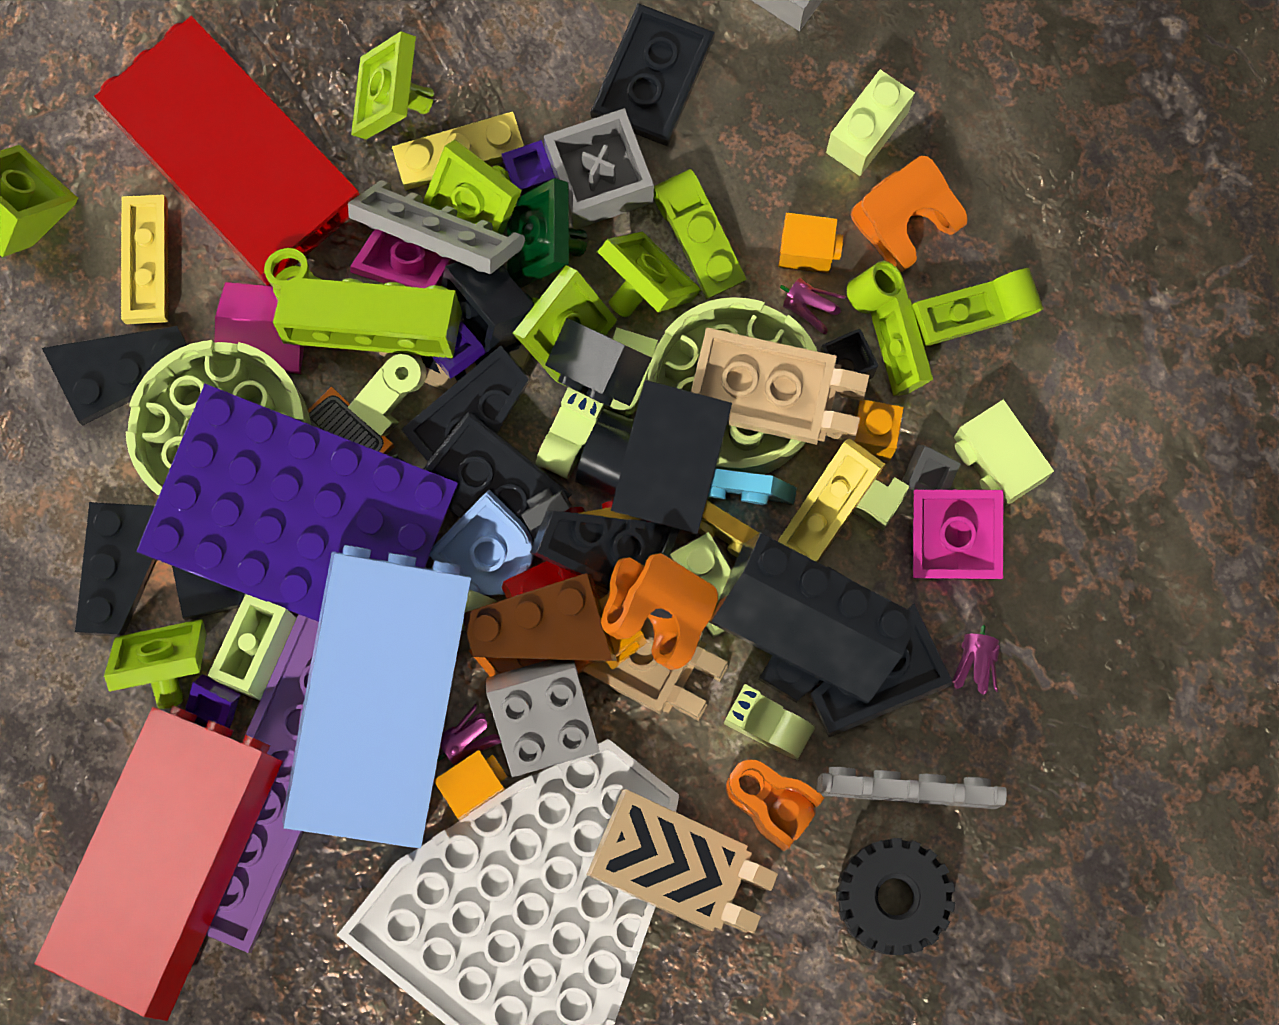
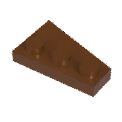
M585 573L464 613L463 622L473 657L617 661L610 635L603 630L601 625L603 612L592 574Z

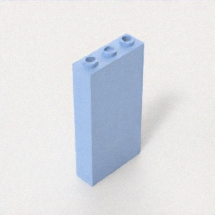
M344 545L343 553H331L282 817L283 828L421 849L471 577L460 574V565L434 561L433 569L415 566V557L389 553L388 561L370 558V549Z

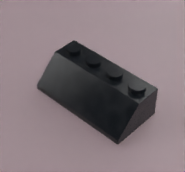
M759 533L743 544L709 623L856 699L868 703L903 656L919 615L765 534Z

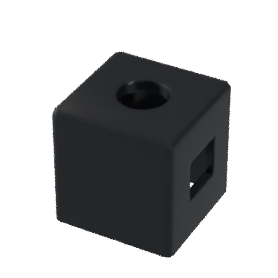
M856 329L821 346V353L837 356L835 364L847 359L854 365L853 372L869 375V379L874 377L878 363L861 329Z

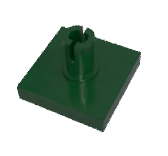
M553 178L518 198L507 223V237L516 232L525 237V242L522 249L507 261V271L514 282L522 288L565 267V265H569V254L581 257L586 251L587 242L577 239H586L587 233L582 229L569 228V182Z

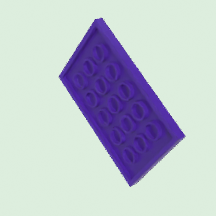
M204 383L136 552L260 600L271 602L319 622L331 553H343L344 545L370 549V558L388 561L389 553L415 557V566L425 568L458 483Z

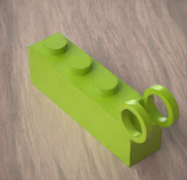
M293 248L280 249L271 254L267 259L264 272L268 282L273 286V292L278 300L273 324L283 344L453 358L462 315L455 290H448L437 285L428 286L427 288L406 287L397 282H387L384 285L369 284L351 278L343 279L342 281L321 280L315 277L309 270V264L304 254ZM293 258L301 263V266L285 268L276 277L273 276L275 265L283 259Z

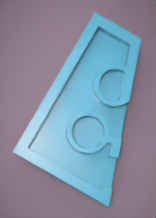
M715 469L708 497L725 499L726 494L741 496V501L753 504L767 505L768 500L794 504L797 487L774 476Z

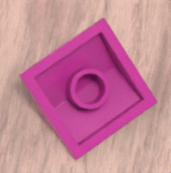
M374 229L351 264L350 272L384 284L387 282H397L406 287L427 288L432 285L441 286L445 266L457 261L448 257H442L436 252L413 243H407L401 238Z
M225 282L215 315L214 342L234 344L240 342L250 345L269 355L286 373L301 374L304 345L283 344L273 324L278 303L273 292V286Z
M914 490L913 578L1003 579V490Z

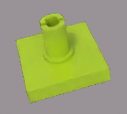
M400 31L360 57L351 135L367 140L406 118L408 108L418 111L423 115L427 114L431 109L433 100L426 98V96L433 97V89L411 82L416 36Z
M454 139L444 146L422 204L438 210H442L446 206L452 207L457 210L458 218L473 224H477L481 220L492 223V231L503 235L522 190L510 182L509 174L504 168L496 165L493 167L489 166Z
M643 231L609 238L597 251L626 280L608 302L610 307L622 317L630 316L643 299L657 312H661L692 302L702 290Z
M565 265L540 299L532 298L535 305L513 334L547 373L558 382L560 373L545 366L566 318L605 336L617 319L576 269Z
M199 619L115 637L104 674L109 692L151 683L159 709H169L172 706L181 704L183 695L178 677L200 673L207 636L203 620Z

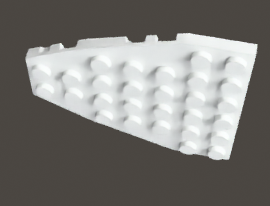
M607 739L598 744L600 750L598 753L554 765L538 774L516 782L447 830H443L432 837V840L422 845L421 849L418 848L396 861L337 936L446 1025H614L655 906L586 874L622 790L627 789L674 812L677 810L679 794L611 740Z

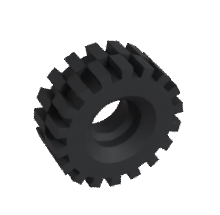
M902 838L877 841L862 848L856 855L852 856L846 863L847 866L844 871L841 872L838 879L839 889L836 892V902L839 903L840 908L838 912L840 919L845 922L848 933L853 938L859 940L861 945L867 949H872L886 955L916 953L922 951L924 947L934 944L939 939V934L948 928L950 912H954L955 902H952V892H955L954 883L948 879L947 873H949V870L945 863L941 864L936 859L938 855L931 849L926 850L921 847V843L913 840L905 841ZM892 878L905 881L913 892V903L910 909L901 915L887 913L882 909L878 901V891L881 885Z

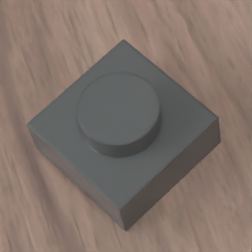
M917 445L902 482L909 485V489L913 491L950 490L961 463L925 445Z
M550 488L526 501L530 509L526 510L521 516L529 530H532L541 525L546 511L564 512L572 504L564 490L553 495Z

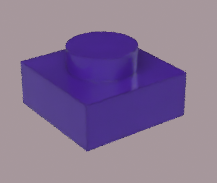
M542 140L502 153V160L509 174L510 182L522 190L520 196L553 178L556 179Z
M460 320L453 358H432L448 377L452 379L484 356L485 350L483 345Z
M202 674L192 684L185 710L197 715L195 723L204 728L208 720L230 728L241 694Z

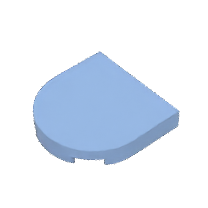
M488 490L432 547L429 556L434 561L460 565V574L471 577L469 590L483 595L505 594L502 590L503 581L532 567L534 555L530 553L533 540L523 522Z

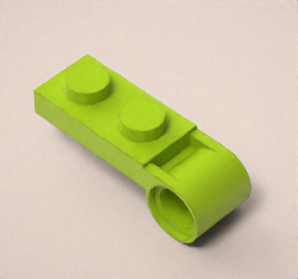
M688 169L654 185L655 203L663 218L670 223L706 300L745 282L747 279L695 173Z
M887 261L878 262L848 283L847 297L857 311L871 314L893 396L907 395L931 382L933 376L903 277L892 263Z
M1030 268L1016 270L987 283L917 301L912 304L924 347L1020 320L1044 309Z

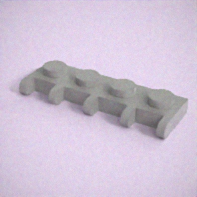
M383 180L377 182L348 203L349 218L366 224L370 228L378 229L401 238L407 243L416 244L436 252L442 257L451 258L471 266L477 271L488 274L493 273L518 253L525 242V237L519 233L514 232L509 237L492 231V223L481 220L477 224H473L457 217V210L452 207L446 206L442 210H438L422 204V196L412 192L406 197L391 191V184Z
M829 767V774L822 773L817 778V792L822 796L986 809H997L1005 806L1007 797L1006 787H991V779L965 777L964 784L946 783L945 775L919 774V780H901V772L875 770L874 778L867 776L856 777V769L846 767Z

